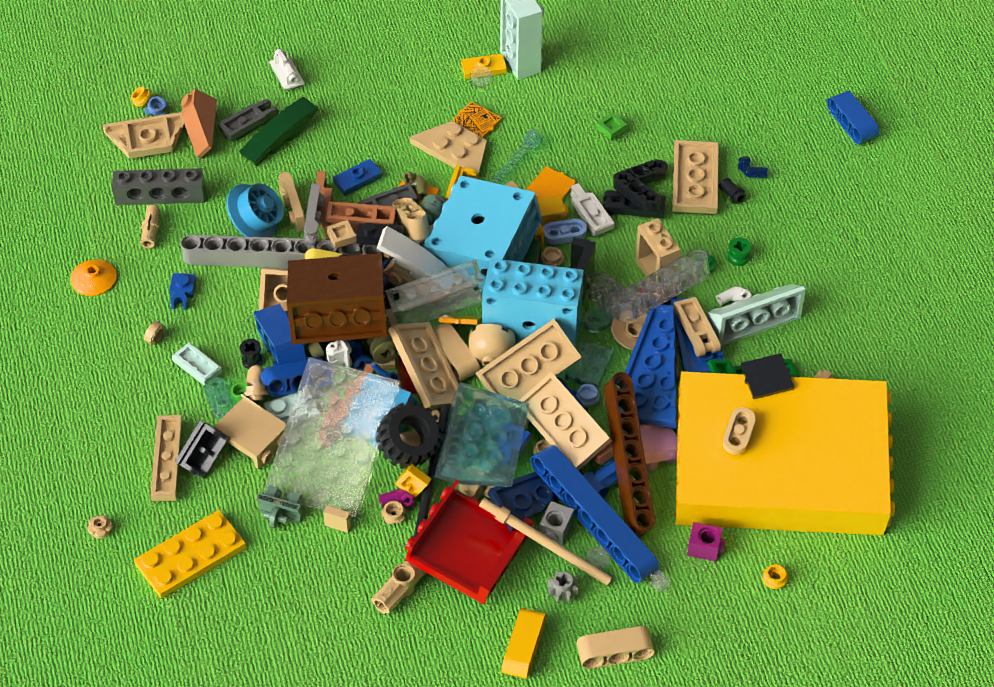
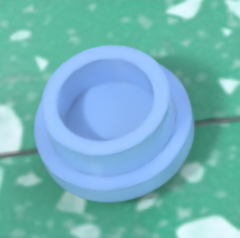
M584 384L576 392V396L586 407L596 405L600 399L599 391L592 384Z

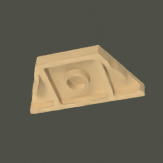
M182 112L103 124V130L113 143L130 159L173 152L185 124Z
M453 121L410 137V144L453 168L456 165H460V167L476 170V176H467L479 179V172L487 147L486 139Z

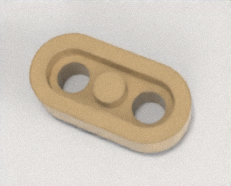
M737 408L731 414L723 438V447L730 454L739 455L747 449L756 419L755 414L748 408ZM739 421H744V422H746V424H745V425H741V424H739L738 422H739ZM731 442H738L739 445L734 446L731 444Z

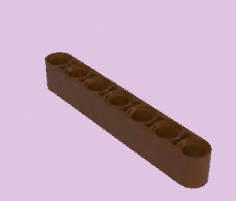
M617 372L605 384L604 397L624 522L638 538H641L654 527L655 516L633 382L628 374Z

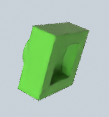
M612 112L597 122L596 129L612 140L627 130V123Z

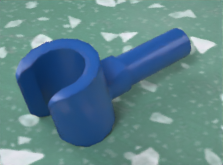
M372 364L371 367L383 377L382 381L396 386L395 381L398 380L396 372L388 373L378 364Z

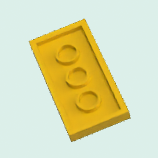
M217 510L135 558L134 562L158 596L163 599L245 550L246 543L221 511Z

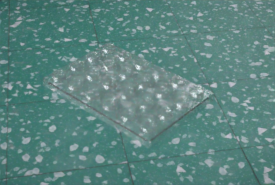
M309 357L263 493L269 485L278 487L282 493L280 499L287 500L289 494L295 492L302 495V505L323 511L327 505L350 512V518L357 520L379 454L377 447L380 445V442H376L375 438L379 433L376 430L382 418L394 407L401 382Z

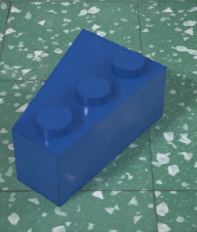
M279 303L253 312L257 331L267 352L271 351L276 359L273 361L274 366L306 359L304 348L307 347V343L292 344L288 310L284 311Z

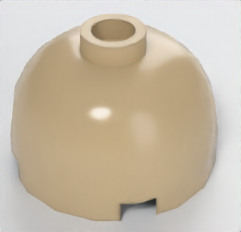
M481 324L476 326L475 331H470L469 350L478 363L485 367L514 347L516 336L511 330H508V333L503 331L501 325Z

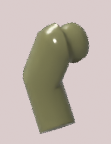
M409 171L404 173L403 181L405 184L410 183L419 199H423L428 195L426 181L422 176Z

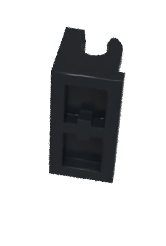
M200 420L174 462L194 475L197 474L205 479L230 437L213 425Z

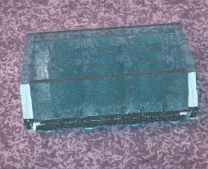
M460 382L452 398L434 477L452 483L457 479L459 484L511 487L529 403Z

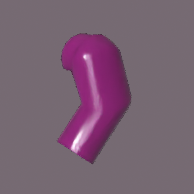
M402 489L378 495L381 507H384L390 501H397L407 509L411 508L415 502L413 495Z

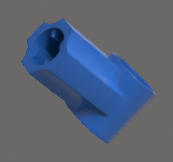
M614 459L595 473L590 471L583 475L603 499L607 496L609 490L618 484Z

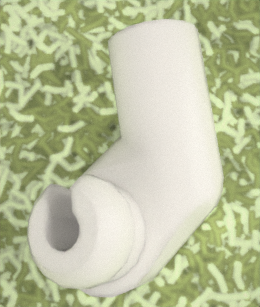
M735 286L717 294L716 300L719 305H723L729 301L736 302L751 298L752 294L748 289Z

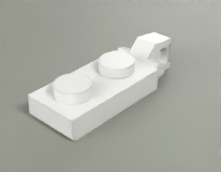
M579 183L572 185L570 195L573 207L594 237L614 229L613 220L594 193H585Z

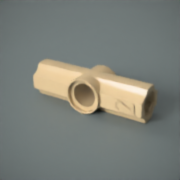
M407 561L397 565L393 570L392 577L372 597V603L381 613L390 614L404 597L410 596L414 592L415 585L426 572Z

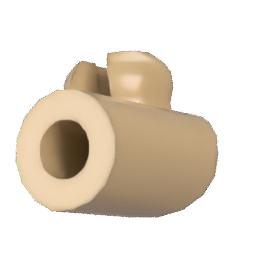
M254 365L248 370L246 379L248 386L263 385L260 377L264 369L261 366Z

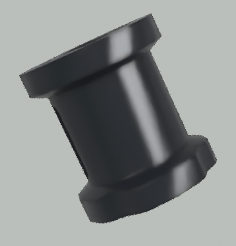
M255 339L244 340L240 344V352L243 355L242 365L247 369L254 365L261 366L260 342Z

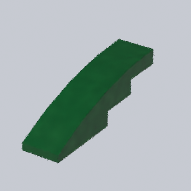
M301 97L262 127L244 145L239 153L257 167L270 151L274 154L287 139L292 141L319 108L305 97Z

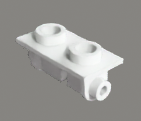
M277 49L274 52V60L269 61L284 90L304 85L305 83L290 56L284 50Z
M347 340L334 341L326 347L327 363L334 377L345 372L348 377H351L350 367H352V360L349 353L352 351Z

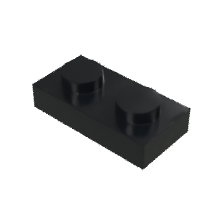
M359 223L356 242L362 245H378L382 231L386 226L404 235V225Z

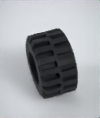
M407 402L405 405L401 403L393 407L379 422L380 425L376 430L379 434L375 437L376 442H380L377 448L379 452L384 451L385 454L382 457L385 460L388 458L392 460L390 464L396 466L399 463L400 468H406L411 464L416 467L417 465H422L436 453V450L441 445L439 441L443 437V433H439L442 425L441 423L437 424L436 420L439 418L436 414L431 415L430 412L432 410L429 407L424 409L421 403H417L415 406L413 402ZM405 424L414 428L420 436V445L411 446L406 444L399 435V425Z

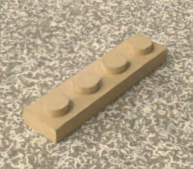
M157 415L151 484L152 501H176L179 464L174 461L180 453L182 415Z

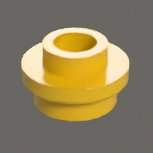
M144 87L137 88L131 95L133 104L136 107L147 105V101L152 93Z
M773 564L764 570L762 579L769 588L780 589L786 585L788 574L782 566Z

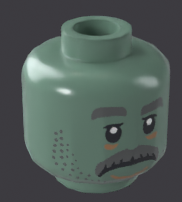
M429 194L419 204L427 214L429 226L434 224L435 220L439 219L442 213V207L446 199L441 195Z

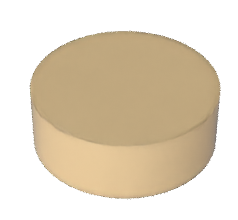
M154 321L148 327L144 340L151 345L158 343L165 332V325Z

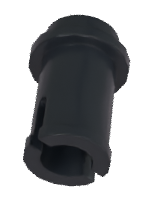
M724 178L720 182L719 189L730 197L732 203L740 204L745 200V190L735 185L730 178Z

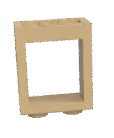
M659 218L638 225L635 262L652 286L662 284V279L671 277L674 286L677 285L681 249Z

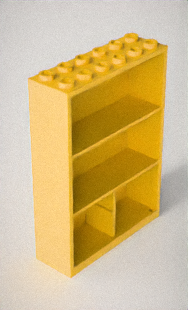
M681 372L678 391L675 525L693 526V522L724 528L884 535L886 527H890L891 516H894L895 503L890 501V493L893 494L894 479L890 478V471L893 470V456H889V449H892L893 438L892 434H888V427H891L892 413L887 411V405L891 403V391H887V381L791 377L794 390L753 399L748 384L744 383L745 376L742 374ZM745 407L755 414V425L747 449L739 455H733L724 449L723 438L732 412L737 408ZM739 421V422H738V423L741 424V425H745V424H746V422H744V421ZM731 442V444L734 446L739 445L738 442Z

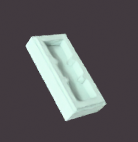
M190 342L172 355V360L204 386L222 373V367Z

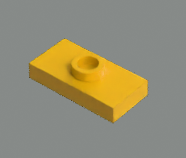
M503 54L461 59L465 80L507 74Z

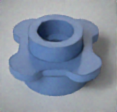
M159 96L150 97L147 101L148 107L145 108V114L154 116L166 115L165 109L169 106L168 102Z

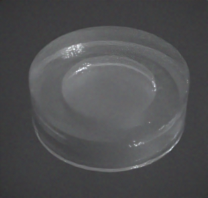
M480 65L472 70L470 80L474 86L484 88L490 84L492 73L488 67Z

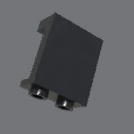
M574 237L571 243L570 268L584 270L583 304L594 273L596 242Z

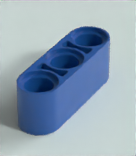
M845 91L827 99L830 113L856 144H861L879 136L877 123L850 91Z
M315 357L268 367L263 370L260 378L268 394L278 397L328 386L333 380V373L323 358Z

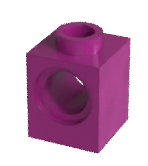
M693 522L687 556L716 562L718 552H724L726 539L721 538L723 528Z

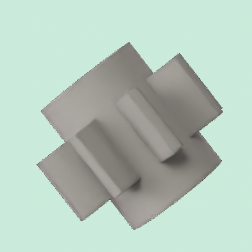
M556 571L554 579L548 578V587H550L548 595H554L557 603L560 601L571 602V596L578 595V578H572L569 571L560 573Z

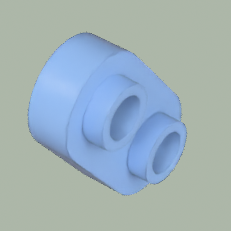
M580 219L549 222L543 226L544 241L550 245L570 243L574 237L584 239L587 233V225Z

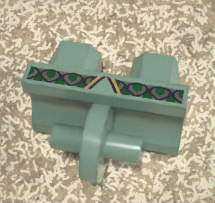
M269 485L264 494L259 493L256 498L259 502L258 509L263 512L264 518L269 519V526L272 528H276L279 522L286 524L288 519L300 523L303 517L301 510L303 498L301 494L291 492L286 501L280 499L282 493L278 487Z

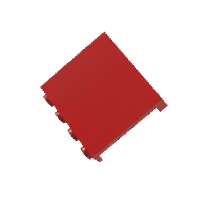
M456 479L451 487L446 486L440 498L442 499L441 502L434 503L429 512V519L422 520L417 529L418 535L416 537L411 536L405 546V549L408 550L405 561L478 602L485 604L526 542L528 536L517 529L510 533L505 523L502 524L495 519L496 516L479 506L480 502L458 491L459 480ZM525 517L523 522L533 527L534 521Z

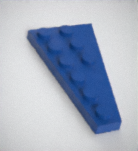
M651 304L625 373L631 377L633 382L639 424L678 429L675 309L670 305Z

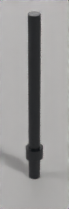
M447 406L441 407L437 424L441 423L442 425L439 433H443V437L439 441L441 443L440 447L430 457L427 476L431 480L423 489L414 537L418 535L417 529L422 520H427L443 443L449 431L448 420L451 408Z

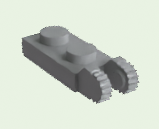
M314 183L311 184L304 227V242L309 246L315 245L318 240V228L321 220V211H318V207H323L324 194L320 193V184Z

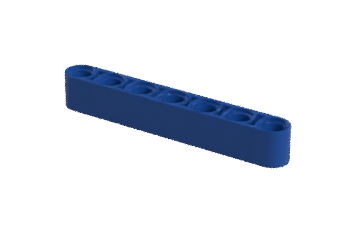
M550 445L531 457V465L536 473L567 507L574 509L575 517L631 580L640 583L659 570V562L653 553L556 446Z

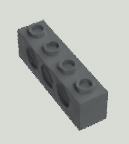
M203 168L113 171L112 191L115 205L204 203L205 182Z

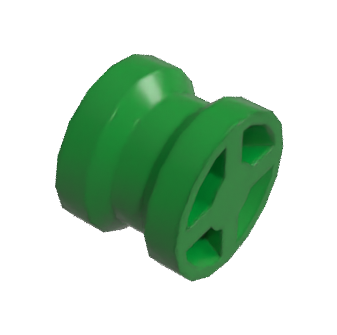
M733 238L729 242L727 259L732 265L743 266L750 260L751 244L745 238Z

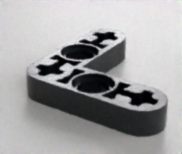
M655 159L617 172L613 176V188L641 210L649 213L657 212L660 209L661 197L646 185L667 176L668 164L663 160Z

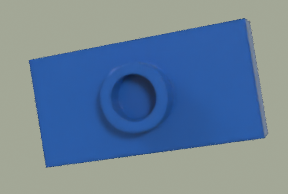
M368 159L334 176L333 183L344 195H347L382 178V172L371 159Z

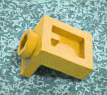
M411 464L403 470L395 485L412 494L415 498L429 484L431 478Z

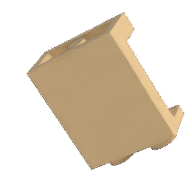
M245 397L214 425V427L230 437L229 444L254 460V465L257 469H260L264 464H268L274 454L280 448H284L290 440L288 424Z

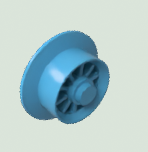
M261 183L254 185L240 184L232 188L227 196L229 217L240 233L245 237H274L278 229V223L283 218L284 209L281 199L272 188Z

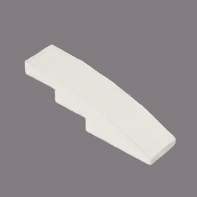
M386 226L382 231L377 249L394 257L393 263L409 270V276L446 295H450L456 274L425 248Z

